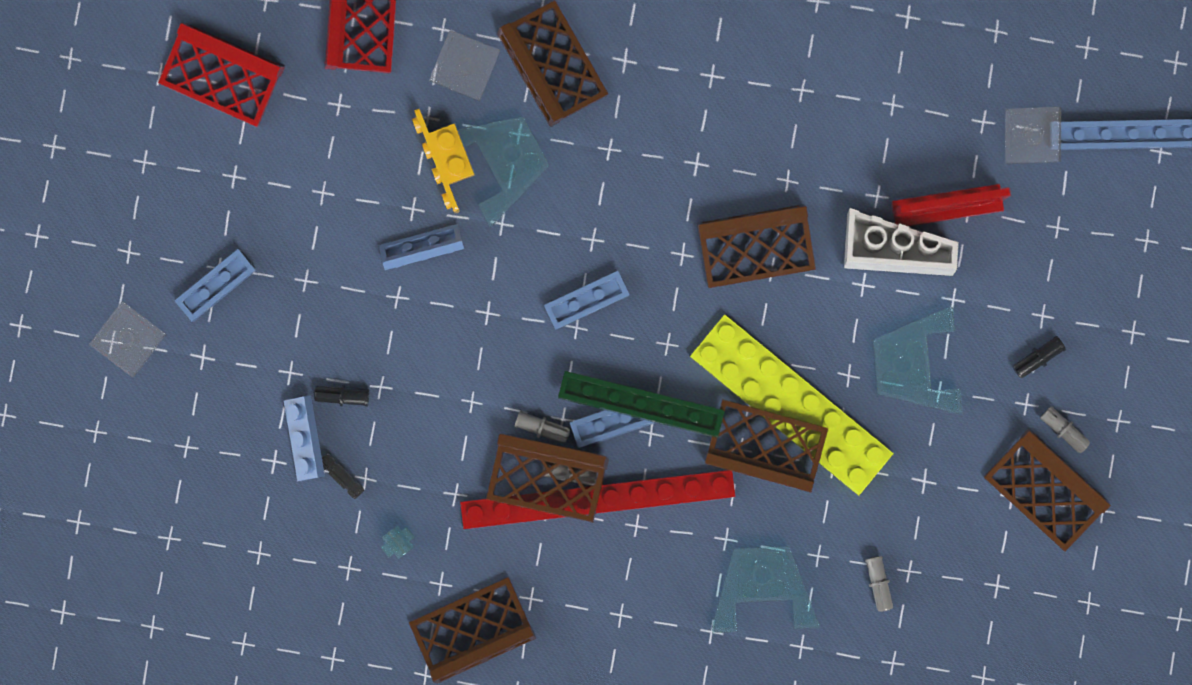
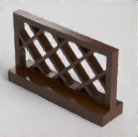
M555 0L511 24L507 23L499 28L497 33L499 39L549 127L560 123L561 120L608 95L607 90ZM553 10L558 19L556 27L541 24L542 15ZM538 17L537 22L531 21L534 18ZM523 24L534 26L535 31L532 40L521 37L517 27ZM539 28L554 32L551 45L535 41ZM557 34L569 38L571 42L569 51L554 47ZM534 46L549 50L546 63L534 60L531 55ZM573 47L576 50L577 54L572 52ZM552 52L567 56L564 69L549 65ZM570 57L582 61L584 65L582 75L567 70ZM539 67L544 68L543 73L540 71ZM547 69L562 74L559 87L547 83L545 79ZM565 75L581 79L577 93L562 88ZM583 82L594 83L599 93L592 97L580 94ZM552 90L557 92L556 97H555L554 93L552 92ZM560 93L576 97L572 108L563 111L558 102ZM579 99L585 100L578 104Z
M801 204L697 222L708 288L816 270L807 218V206ZM802 223L804 233L798 242H795L785 233L791 224ZM779 226H785L782 231L776 228ZM772 228L779 233L771 247L758 239L764 229ZM759 230L755 236L749 233L750 231ZM739 233H745L753 238L744 252L731 243ZM732 235L728 241L722 236ZM718 237L726 244L719 254L715 256L708 251L706 239ZM782 237H785L795 245L786 258L773 250ZM804 239H805L806 249H805L803 246L800 245V244L803 242ZM756 241L768 249L759 263L747 255ZM728 246L742 254L733 267L720 259ZM798 247L807 253L809 265L796 266L789 261ZM771 252L784 260L778 270L770 271L763 266ZM709 255H710L712 258H714V261L712 262L711 265H710V261H709ZM744 257L757 265L751 275L744 276L736 271ZM717 262H720L730 271L724 279L713 281L711 270ZM787 263L792 266V268L783 269ZM760 268L766 271L763 273H757ZM733 272L739 276L730 278Z
M722 399L721 410H725L726 406L738 409L743 418L729 427L723 417L722 422L726 429L721 431L719 436L728 432L736 446L727 451L715 448L717 438L712 437L705 464L811 493L829 428ZM742 411H746L753 414L745 417ZM756 415L764 416L769 427L755 434L748 420ZM769 418L779 421L772 425ZM745 422L752 436L738 444L731 429ZM783 422L790 423L796 434L781 441L774 427ZM795 425L804 427L805 429L798 432ZM810 429L821 432L819 443L808 449L801 434ZM772 430L779 443L765 451L757 437ZM798 437L805 451L791 458L784 444ZM755 439L762 453L754 458L746 457L741 446ZM781 446L789 460L781 465L772 464L767 454ZM817 448L815 458H813L810 452ZM738 449L741 455L731 452ZM808 453L813 462L810 474L798 471L793 461ZM762 456H764V457L766 458L767 462L760 461V460H757V459H759V458H761ZM789 463H791V465L793 466L794 470H793V469H790V468H786V467H784V466H786V465H788Z
M1029 428L984 476L992 486L1063 551H1066L1111 506L1106 498ZM1021 446L1030 453L1031 464L1014 465V453ZM1034 457H1035L1041 464H1034ZM1011 458V465H1004ZM1046 467L1051 473V483H1034V468ZM1014 468H1031V483L1015 484ZM999 469H1011L1012 484H999L993 476ZM1054 475H1055L1061 482H1054ZM1054 486H1067L1071 490V501L1055 502ZM1031 487L1032 502L1020 503L1015 498V488ZM1035 487H1051L1052 502H1035ZM1005 488H1012V495ZM1074 494L1082 501H1074ZM1071 505L1072 520L1056 521L1055 506ZM1075 505H1087L1094 511L1087 520H1075ZM1032 506V513L1026 507ZM1035 506H1052V521H1040L1036 518ZM1072 524V536L1064 543L1056 536V525ZM1075 524H1082L1077 530H1075ZM1045 525H1052L1053 532Z
M499 434L498 449L486 497L487 500L594 523L604 474L609 462L606 456ZM504 453L514 455L519 462L518 466L507 473L501 465ZM519 456L525 457V458H528V459L525 460L524 462H522V460L520 459ZM533 460H539L546 470L532 478L525 465ZM546 462L553 463L555 465L549 468ZM561 465L567 466L573 476L559 484L552 471ZM523 468L530 481L516 489L509 476ZM573 468L581 469V471L575 473ZM501 470L503 475L498 478L499 471ZM587 471L598 473L596 484L586 490L578 477ZM549 473L556 487L542 494L535 482ZM506 478L514 491L505 497L494 495L496 484ZM576 479L583 492L569 500L562 487ZM533 484L540 497L531 503L525 502L519 492ZM559 490L567 503L557 509L552 508L546 498ZM594 490L593 498H591L588 493ZM514 495H517V497L519 498V500L510 499V498L513 497ZM585 495L591 503L589 515L577 513L572 505ZM543 500L546 506L538 505L537 503ZM568 506H570V508H571V510H572L573 512L566 511V510H563V509H565V508H567Z
M509 577L409 622L428 666L431 678L436 684L537 639ZM504 586H507L510 593L507 605L492 601L495 591ZM490 593L488 599L482 597V596H484V595ZM475 599L487 602L481 617L467 612L471 601ZM512 600L515 604L516 609L510 607ZM465 604V607H464L463 610L458 609V607H460V606H462V605ZM490 604L505 609L499 624L485 619ZM451 610L462 613L456 628L442 623L445 614ZM508 611L519 614L523 622L522 625L514 629L503 626ZM466 615L480 620L474 635L460 630ZM440 616L439 621L432 620ZM427 621L437 625L431 640L420 635L417 628L418 625ZM483 622L498 627L494 638L485 640L478 637ZM440 627L455 632L449 647L435 642ZM501 629L507 630V632L500 634ZM459 633L473 638L469 649L463 652L453 648ZM476 640L483 642L479 645L474 646ZM423 641L430 643L428 649L426 648ZM433 645L448 650L444 661L433 665L430 658ZM451 652L457 653V655L450 657Z

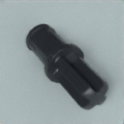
M1055 336L1038 349L1033 348V352L1015 363L1013 369L1020 378H1024L1040 366H1047L1046 362L1061 352L1066 351V348L1059 337Z
M342 385L341 388L316 386L314 399L316 402L338 403L342 407L344 404L368 407L369 389L345 388V385Z

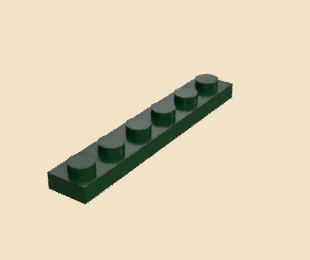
M568 371L564 372L558 399L714 438L719 437L725 410Z

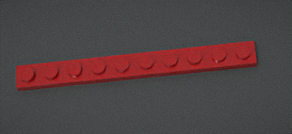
M727 470L602 485L596 514L735 497L733 473ZM581 488L563 490L569 500L583 492ZM559 490L546 498L549 505L556 509L567 503ZM594 490L588 493L591 498H593ZM532 493L521 495L525 502L531 503L539 498L540 495ZM515 495V496H513V497L510 498V499L519 500V498L517 497V495ZM586 495L572 504L577 513L589 514L591 503ZM487 499L460 502L463 529L565 517ZM543 500L537 503L538 505L546 506ZM568 506L567 508L563 509V510H566V511L573 512V511L571 510L570 506Z

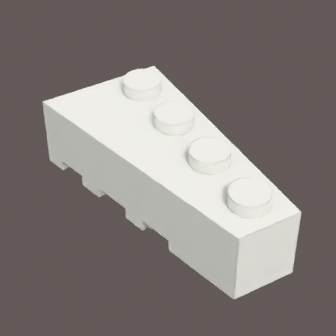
M852 208L849 209L846 224L844 268L953 276L956 272L958 242L927 232H920L902 224L891 223L874 215L869 216Z

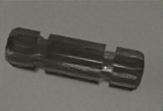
M325 454L322 457L324 470H328V474L343 489L346 488L348 490L347 493L353 499L358 498L364 492V488L358 482L355 483L353 481L354 478L339 463L336 464V460L330 454Z

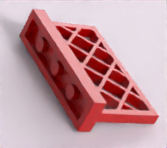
M330 0L325 69L391 73L396 0H388L390 8L382 15L371 4L374 0H363L365 4L355 13L347 5V0ZM367 6L378 17L368 27L357 16ZM346 10L351 15L348 19H346ZM388 14H389V22H387V21L384 19V17H385L386 15H388ZM354 18L363 31L352 40L345 31V25ZM379 21L388 29V36L380 42L370 31ZM365 33L376 44L366 54L355 43ZM344 37L349 41L346 46H344ZM386 41H387V50L382 46V44H383L384 42H386ZM352 45L361 55V58L355 63H343V52ZM378 47L386 56L385 66H375L368 58ZM363 60H365L368 65L359 64V63H361Z
M180 23L177 31L178 36L158 83L258 127L277 81L282 76L285 67L188 23ZM183 41L191 44L196 56L184 61L179 52ZM198 48H200V49H202V50H205V51H207V52H204V53L200 54V51H199ZM214 54L217 56L221 67L207 72L202 57ZM177 57L179 63L174 64V61ZM198 59L203 74L190 79L184 64ZM223 59L232 63L225 65ZM234 65L241 66L246 78L232 83L227 68ZM180 66L186 81L179 84L168 81L167 78L171 69ZM223 70L228 85L215 90L209 75ZM248 70H250V71H252V72H254V73H256V74L250 76L249 73H248ZM258 76L270 79L267 90L257 94L251 79ZM205 77L211 92L199 95L195 93L192 82ZM247 81L253 96L239 101L234 86ZM187 84L188 87H189V90L186 89V88H183V87H181V86ZM230 88L235 103L224 106L220 104L216 93ZM212 95L214 101H213V100H210V99H208V98H206V97ZM264 95V97H263V99H262V102L260 103V100H259L258 97ZM253 99L258 107L254 119L246 116L241 106L242 103ZM237 106L239 112L231 108Z
M1000 184L895 200L891 204L895 224L916 226L1003 212V201L1010 197L1011 194L1010 188L1001 189Z

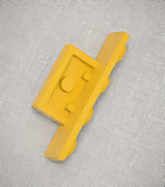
M416 109L414 111L417 117L412 118L417 133L423 132L426 139L422 146L427 159L433 157L436 168H433L432 172L437 184L443 183L446 193L441 195L447 210L453 208L456 214L460 210L450 185L472 177L475 174L455 123L429 133L420 109Z

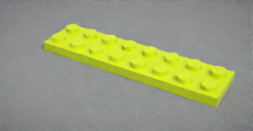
M726 315L720 319L690 356L750 407L829 428L819 464L858 496L894 454ZM769 418L772 425L779 421ZM783 422L775 427L788 438L796 434L790 423ZM795 425L798 432L805 429L804 427ZM810 429L801 434L808 449L819 443L821 432ZM798 437L791 440L803 451H805V448ZM817 448L810 452L813 458H815Z

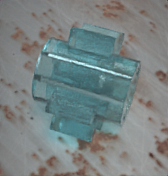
M397 525L382 537L386 544L381 548L388 557L394 554L400 559L414 548L411 540L415 537L408 527L401 530Z

